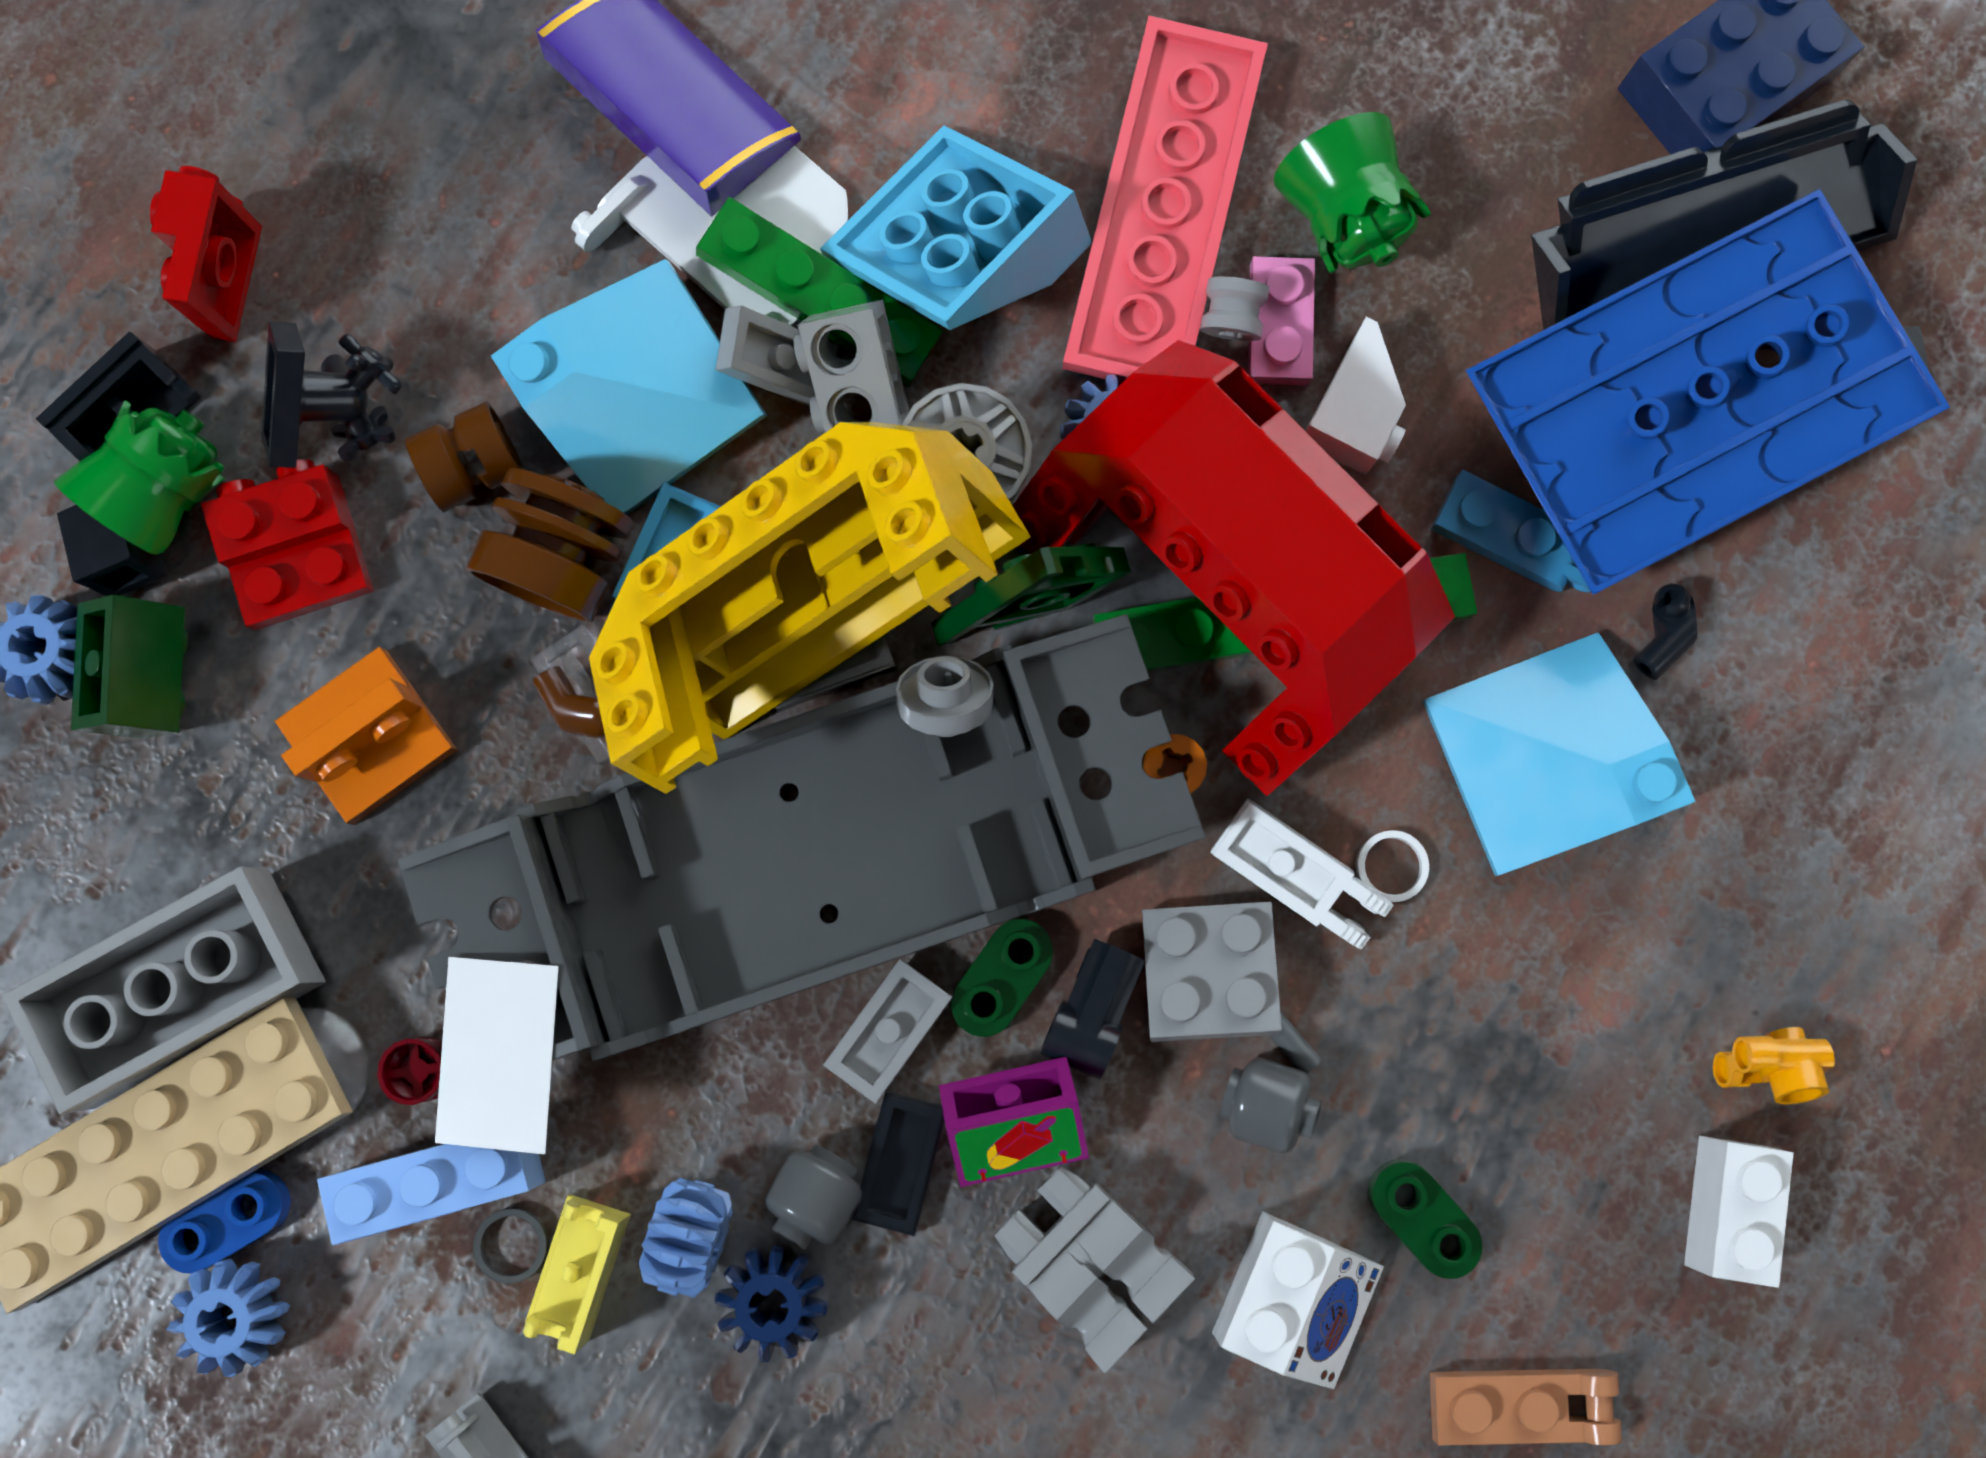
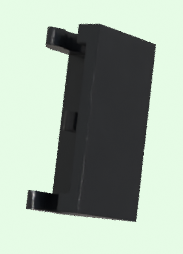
M129 331L35 419L44 428L48 429L76 459L81 461L100 449L106 441L104 436L111 429L124 400L132 404L129 414L134 411L140 414L146 409L157 408L177 417L183 409L187 411L202 396L154 348Z

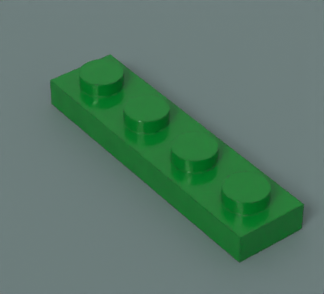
M730 196L696 246V256L800 321L805 320L810 315L883 300L902 382L908 388L943 331ZM838 329L830 331L829 339L856 355V343L850 334Z

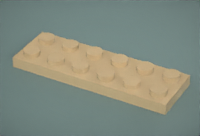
M295 997L279 999L0 1167V1301L6 1314L22 1310L353 1112Z

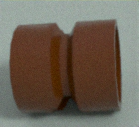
M488 401L455 415L453 427L450 429L438 423L405 439L408 454L419 478L433 502L443 513L476 498L479 485L483 484L492 490L502 486L501 483L509 468L523 469L518 453L503 423ZM474 448L478 457L468 462L463 451H469Z

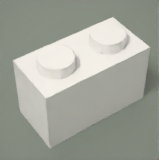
M1699 1135L1684 1261L1685 1266L1715 1278L1779 1288L1794 1152Z

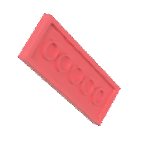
M1148 16L1062 369L1101 379H1106L1107 375L1113 374L1117 377L1118 383H1123L1134 371L1177 340L1196 346L1207 300V282L1213 275L1268 43Z

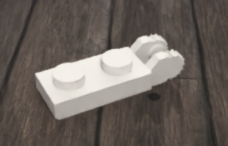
M1249 798L1245 800L1210 851L1215 857L1315 926L1321 923L1360 949H1363L1371 937L1357 922L1331 909L1342 891L1344 890L1357 899L1370 912L1384 917L1387 916L1394 906L1392 902L1378 891L1354 877V871Z

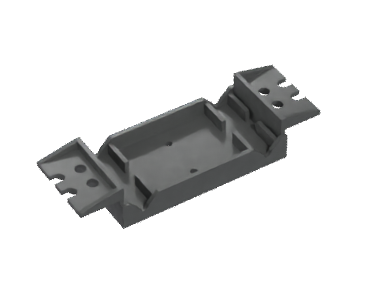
M1127 614L1012 648L1010 643L972 659L971 661L979 663L990 673L994 684V705L991 715L984 723L966 733L952 737H940L912 729L901 719L896 696L897 681L715 742L718 760L709 766L697 762L674 778L676 788L667 794L626 772L601 784L590 792L533 803L515 809L514 816L398 858L397 861L417 925L422 926L445 918L452 921L458 930V939L451 949L427 957L436 989L446 987L448 957L516 963L529 960L539 965L559 966L552 1061L585 1049H589L592 1061H596L1092 893L1096 890L1091 878L1092 876L1206 838L1183 772L1162 779H1155L1148 776L1143 770L1142 758L1144 753L1151 748L1169 743L1172 740L1161 710L1134 717L1128 715L1121 707L1120 696L1126 688L1149 681L1150 679ZM1079 707L1088 714L1090 727L1083 736L1071 738L1061 732L1058 726V717L1064 709ZM1089 769H1101L1106 772L1112 784L1110 793L1100 800H1091L1085 797L1079 786L1080 777L1084 772ZM787 784L796 785L799 791L798 797L792 802H786L781 797V790ZM505 897L514 898L522 908L520 922L509 930L499 928L492 918L494 905ZM828 904H832L838 909V918L833 923H825L820 916L822 908Z

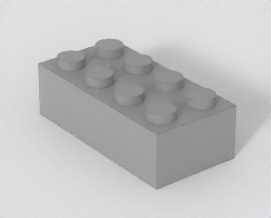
M240 866L1 995L58 1113L65 1114L95 1109L279 999L283 997H295L297 999L326 983L270 871Z

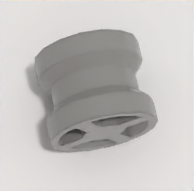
M1224 276L1209 278L1206 294L1211 300L1209 312L1202 316L1200 331L1213 337L1229 340H1261L1263 324L1258 317L1260 307L1268 301L1269 286L1245 278Z

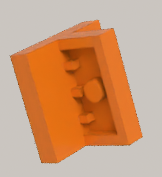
M381 647L373 650L274 721L292 746L281 754V757L293 774L297 777L317 782L347 824L352 825L358 823L458 751L388 651Z

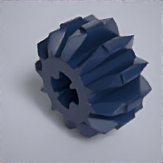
M775 1244L769 1256V1265H766L761 1252L757 1248L749 1249L745 1253V1263L748 1271L741 1266L731 1264L724 1272L727 1281L736 1289H720L715 1295L716 1304L735 1309L720 1319L718 1322L720 1331H730L740 1326L743 1332L736 1340L734 1349L739 1353H743L748 1348L752 1339L759 1341L758 1357L761 1362L770 1361L776 1341L787 1358L795 1357L799 1351L796 1335L804 1340L813 1342L820 1330L809 1317L825 1316L829 1303L821 1298L808 1297V1295L817 1292L825 1284V1278L822 1274H814L804 1280L800 1276L809 1262V1256L801 1253L796 1257L791 1267L785 1266L786 1252L785 1246L782 1244ZM776 1289L785 1296L780 1307L788 1308V1312L785 1313L782 1310L776 1309L768 1316L759 1309L764 1298L756 1297V1292L758 1291L760 1294L768 1296Z

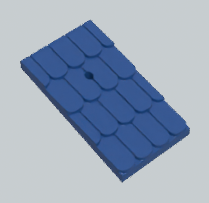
M1821 189L1465 370L1593 595L1950 408ZM1770 349L1778 354L1779 364L1771 368L1762 367L1757 363L1755 354L1759 350Z

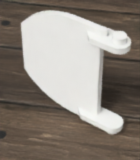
M793 146L733 198L820 254H822L820 248L848 221L846 190L796 146ZM648 156L644 157L602 198L597 206L598 209L593 214L583 211L572 223L571 229L576 233L575 243L585 252H591L600 246L625 221L724 309L742 305L792 327H795L800 322L799 319L696 256V246L718 212L711 217Z

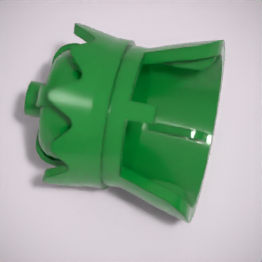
M1358 113L1324 126L1294 147L1282 160L1275 172L1274 186L1295 209L1310 221V229L1316 240L1320 258H1323L1330 273L1338 269V262L1341 266L1349 269L1375 263L1377 267L1390 264L1399 256L1397 250L1415 232L1418 225L1416 214L1422 218L1431 216L1430 210L1418 192L1412 187L1407 176L1400 172L1392 122L1383 113Z
M124 400L111 429L104 436L106 441L100 449L76 463L56 478L54 484L68 499L102 525L142 550L158 555L164 552L171 544L184 510L190 512L196 503L200 504L207 494L226 479L221 475L225 467L221 463L215 462L217 458L215 446L199 435L205 424L188 411L183 409L177 417L157 408L146 409L140 414L137 411L129 414L132 404Z

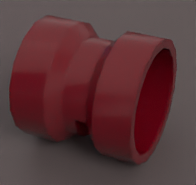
M427 1036L408 1038L395 1042L384 1051L378 1063L377 1078L381 1090L389 1099L404 1105H416L438 1099L442 1039Z

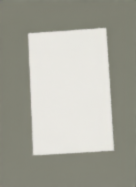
M448 957L435 1143L535 1154L546 1153L559 966Z

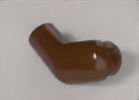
M561 666L552 667L533 679L534 686L561 730L591 738L605 736L597 698L577 695Z

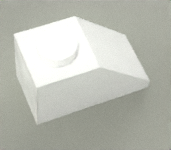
M1365 317L1305 430L1334 460L1365 476L1378 459L1389 463L1406 429L1396 425L1406 404L1378 322Z

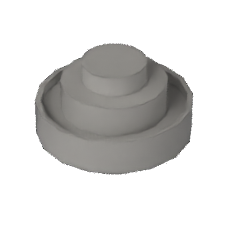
M941 656L929 658L910 666L899 677L896 687L897 707L901 719L912 729L928 735L952 737L982 725L991 715L994 705V684L990 673L979 663L963 657Z

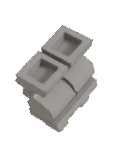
M1060 1165L1042 1183L1037 1191L1061 1216L1043 1233L1019 1208L995 1232L994 1236L1007 1256L1015 1263L1012 1273L1027 1286L1056 1321L1067 1329L1076 1328L1081 1332L1085 1345L1084 1349L1103 1373L1106 1374L1147 1330L1145 1320L1123 1297L1114 1295L1102 1275L1105 1273L1113 1280H1121L1126 1285L1127 1292L1133 1303L1152 1323L1195 1280V1277L1167 1249L1159 1248L1154 1243L1153 1235L1117 1203L1095 1180L1089 1186L1079 1175Z

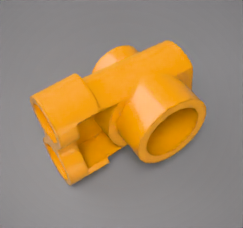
M1788 1027L1772 1031L1765 1036H1743L1736 1038L1732 1051L1716 1053L1712 1068L1714 1078L1722 1088L1750 1087L1752 1083L1770 1082L1775 1102L1789 1105L1809 1102L1829 1093L1824 1073L1834 1067L1835 1058L1833 1049L1826 1039H1806L1802 1028Z

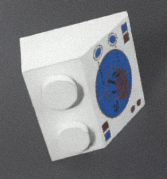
M1262 1211L1212 1334L1220 1347L1283 1376L1334 1389L1384 1266Z

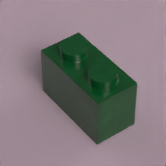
M109 595L78 603L71 731L140 739L179 733L180 719L185 708V697L181 690L182 661L188 645V636L184 628L185 607L119 595Z

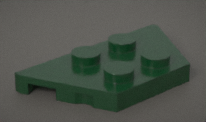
M1087 543L1075 547H1043L1032 554L1019 556L1005 562L1002 565L1003 574H998L988 582H985L983 579L974 584L976 590L974 594L931 622L937 645L943 646L957 642L959 637L973 628L992 625L993 630L996 631L1031 619L1071 609L1131 572L1124 547H1096L1095 543Z

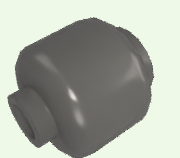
M1255 1058L1245 1066L1244 1070L1236 1067L1233 1069L1224 1094L1220 1116L1229 1120L1230 1132L1237 1140L1285 1154L1295 1147L1299 1136L1312 1139L1322 1101L1311 1098L1312 1084L1306 1072L1266 1059Z
M813 1145L810 1152H792L787 1157L764 1198L768 1211L778 1218L772 1230L805 1250L812 1239L823 1244L836 1242L862 1198V1189L858 1182L854 1180L859 1171L844 1159L818 1145Z

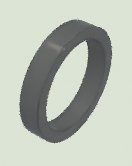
M517 1207L505 1208L487 1217L477 1229L473 1242L474 1258L480 1270L488 1278L504 1284L518 1283L534 1275L544 1264L549 1251V1236L543 1222L531 1211ZM514 1216L524 1219L534 1228L538 1236L539 1251L537 1258L528 1270L519 1274H505L496 1270L485 1256V1235L489 1227L496 1220L503 1217Z

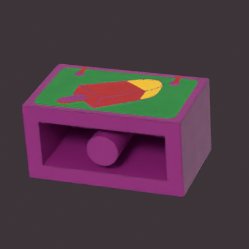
M1067 1057L938 1085L946 1131L960 1188L1089 1159L1079 1103Z

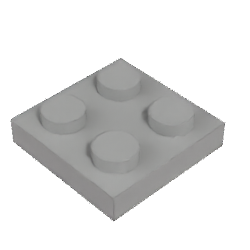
M1272 902L1142 910L1151 1042L1282 1035Z

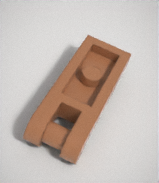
M1607 1369L1429 1372L1432 1440L1438 1446L1539 1443L1616 1445L1622 1442L1621 1421L1614 1418L1613 1396L1619 1395V1376L1616 1371ZM1568 1395L1586 1396L1587 1416H1569Z

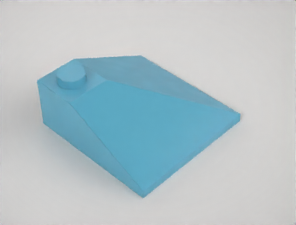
M943 125L820 250L825 257L852 274L951 330L1052 285L1092 244V240L1073 190Z
M667 259L655 263L540 319L491 355L523 409L589 490L603 497L606 503L626 515L658 494L664 483L671 485L767 417V414L746 382L715 370L720 340Z
M1599 632L1422 701L1495 876L1622 831L1696 802L1669 739Z

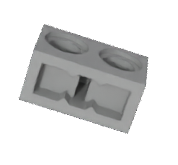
M883 300L810 315L798 324L800 334L794 336V350L801 371L803 373L810 372L815 396L810 398V413L818 434L827 432L839 422H881L902 425L909 413V407ZM831 330H843L852 336L857 349L854 359H841L832 352L828 340ZM858 393L864 396L872 408L871 419L860 421L851 417L844 406L845 394Z

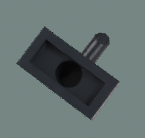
M269 321L261 432L269 467L296 468L299 426L302 425V422H343V424L333 426L331 433L338 440H347L338 449L340 458L346 462L353 460L359 450L371 449L379 442L387 444L394 442L396 439L394 429L389 426L380 427L388 419V412L385 406L374 408L369 416L365 411L368 405L367 390L375 379L393 394H397L402 387L401 381L390 373L394 366L392 359L384 357L371 347L361 346L354 336L345 334L339 339L338 343L351 354L346 362H344L341 355L333 354L324 359L321 364V372L304 370L305 350L296 323Z

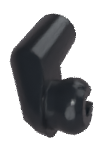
M1670 583L1664 585L1656 592L1652 607L1655 638L1633 659L1637 668L1653 680H1657L1694 645L1698 636L1696 607L1693 597L1684 586Z

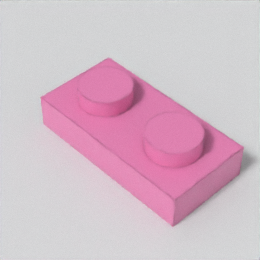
M1256 256L1252 258L1250 263V280L1269 286L1268 301L1260 307L1258 317L1263 324L1262 338L1258 341H1248V374L1258 384L1309 386L1313 379L1315 259Z

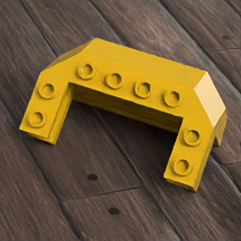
M839 422L629 571L589 656L611 764L667 794L676 788L674 779L676 776L697 762L709 766L718 760L712 733L723 740L733 736L928 605L941 613L951 606L948 596L979 576L985 582H988L997 576L998 573L994 562L1031 538L992 471L947 430L881 422Z

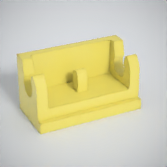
M571 1194L567 1195L525 1320L523 1334L526 1337L536 1338L538 1334L558 1339L557 1349L574 1355L590 1340L631 1216L630 1213Z

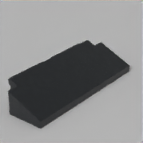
M1845 99L1731 136L1721 147L1705 152L1698 147L1689 148L1582 182L1574 188L1571 194L1557 198L1561 225L1531 234L1543 330L1818 189H1821L1857 251L1895 240L1898 236L1917 159L1883 123L1871 126L1860 114L1858 106L1852 100Z

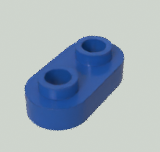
M255 1170L161 1227L158 1236V1247L163 1260L172 1269L181 1273L191 1274L201 1269L205 1270L213 1267L216 1262L231 1257L275 1231L285 1221L290 1210L291 1198L287 1185L278 1175L270 1171ZM245 1194L251 1195L257 1202V1211L253 1217L246 1216L241 1210V1200ZM187 1229H192L198 1235L199 1245L195 1251H190L184 1245L183 1235Z

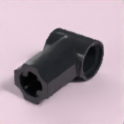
M1093 939L1077 973V979L1068 1000H1062L1054 1016L1040 1054L1051 1059L1067 1057L1070 1067L1100 1080L1117 1045L1122 1031V1025L1119 1022L1145 960L1113 945Z

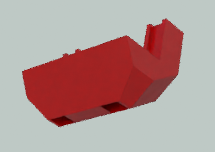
M1177 340L1134 371L1050 452L1013 504V508L1031 538L1020 544L1029 554L1043 547H1063L1067 541L1074 545L1088 534L1109 507L1287 687L1222 750L1240 771L1266 796L1273 792L1335 737L1455 618L1428 553L1236 361Z

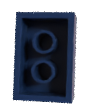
M1718 0L1643 53L1617 89L1669 154L1693 147H1698L1705 152L1723 146L1731 136L1779 120L1834 80L1865 46L1827 0Z

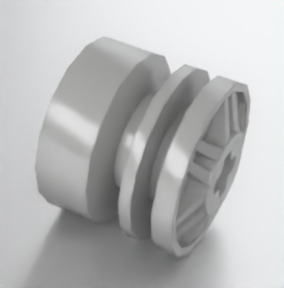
M958 383L935 389L912 406L902 425L947 430L971 453L975 452V457L992 471L1012 506L1029 483L1033 445L1026 420L1008 398L987 386Z

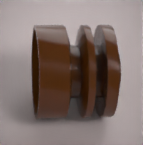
M509 468L501 485L508 492L526 503L497 497L494 499L491 509L505 521L514 525L515 529L512 535L490 530L481 531L464 570L475 578L531 604L575 620L592 623L608 583L597 573L585 567V563L588 557L608 562L619 561L622 551L616 545L599 536L598 533L625 539L629 537L634 522L629 516L606 503L603 497L577 483L555 475H541L524 469Z

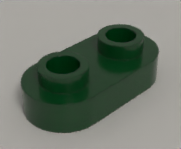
M1026 919L1008 921L994 932L952 995V1014L957 1024L964 1031L978 1037L993 1036L1003 1031L1015 1017L1049 968L1052 960L1053 947L1051 939L1039 924ZM1016 939H1025L1033 947V956L1025 964L1014 963L1008 955V947ZM988 992L994 996L996 1009L990 1016L980 1017L972 1011L971 1000L975 994Z
M1391 1160L1375 1170L1368 1185L1370 1205L1378 1217L1425 1269L1441 1278L1456 1279L1470 1273L1478 1264L1482 1254L1481 1235L1475 1224L1430 1173L1423 1167L1407 1160ZM1410 1183L1416 1192L1415 1199L1409 1206L1400 1207L1395 1200L1396 1190L1402 1184ZM1448 1234H1456L1460 1242L1459 1250L1453 1256L1444 1257L1440 1252L1442 1238Z

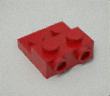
M188 165L180 166L179 172L165 170L161 190L154 194L150 205L151 232L173 250L172 256H169L164 261L161 270L162 298L212 339L236 343L263 226L243 207V202L233 196L219 182L220 178L214 173Z
M300 459L297 460L296 468L278 467L276 469L278 479L256 486L255 482L251 479L232 480L216 488L215 491L218 498L201 503L218 563L226 566L229 570L245 627L256 631L375 592L340 477L324 464L316 466L313 460Z

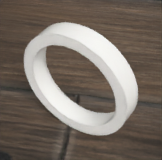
M1384 831L1370 837L1361 846L1356 858V874L1358 879L1378 891L1390 902H1400L1412 898L1423 888L1429 875V860L1424 847L1413 836L1402 831ZM1392 838L1407 843L1418 857V878L1414 885L1402 894L1391 895L1383 893L1376 889L1367 877L1365 871L1366 856L1371 847L1383 839Z

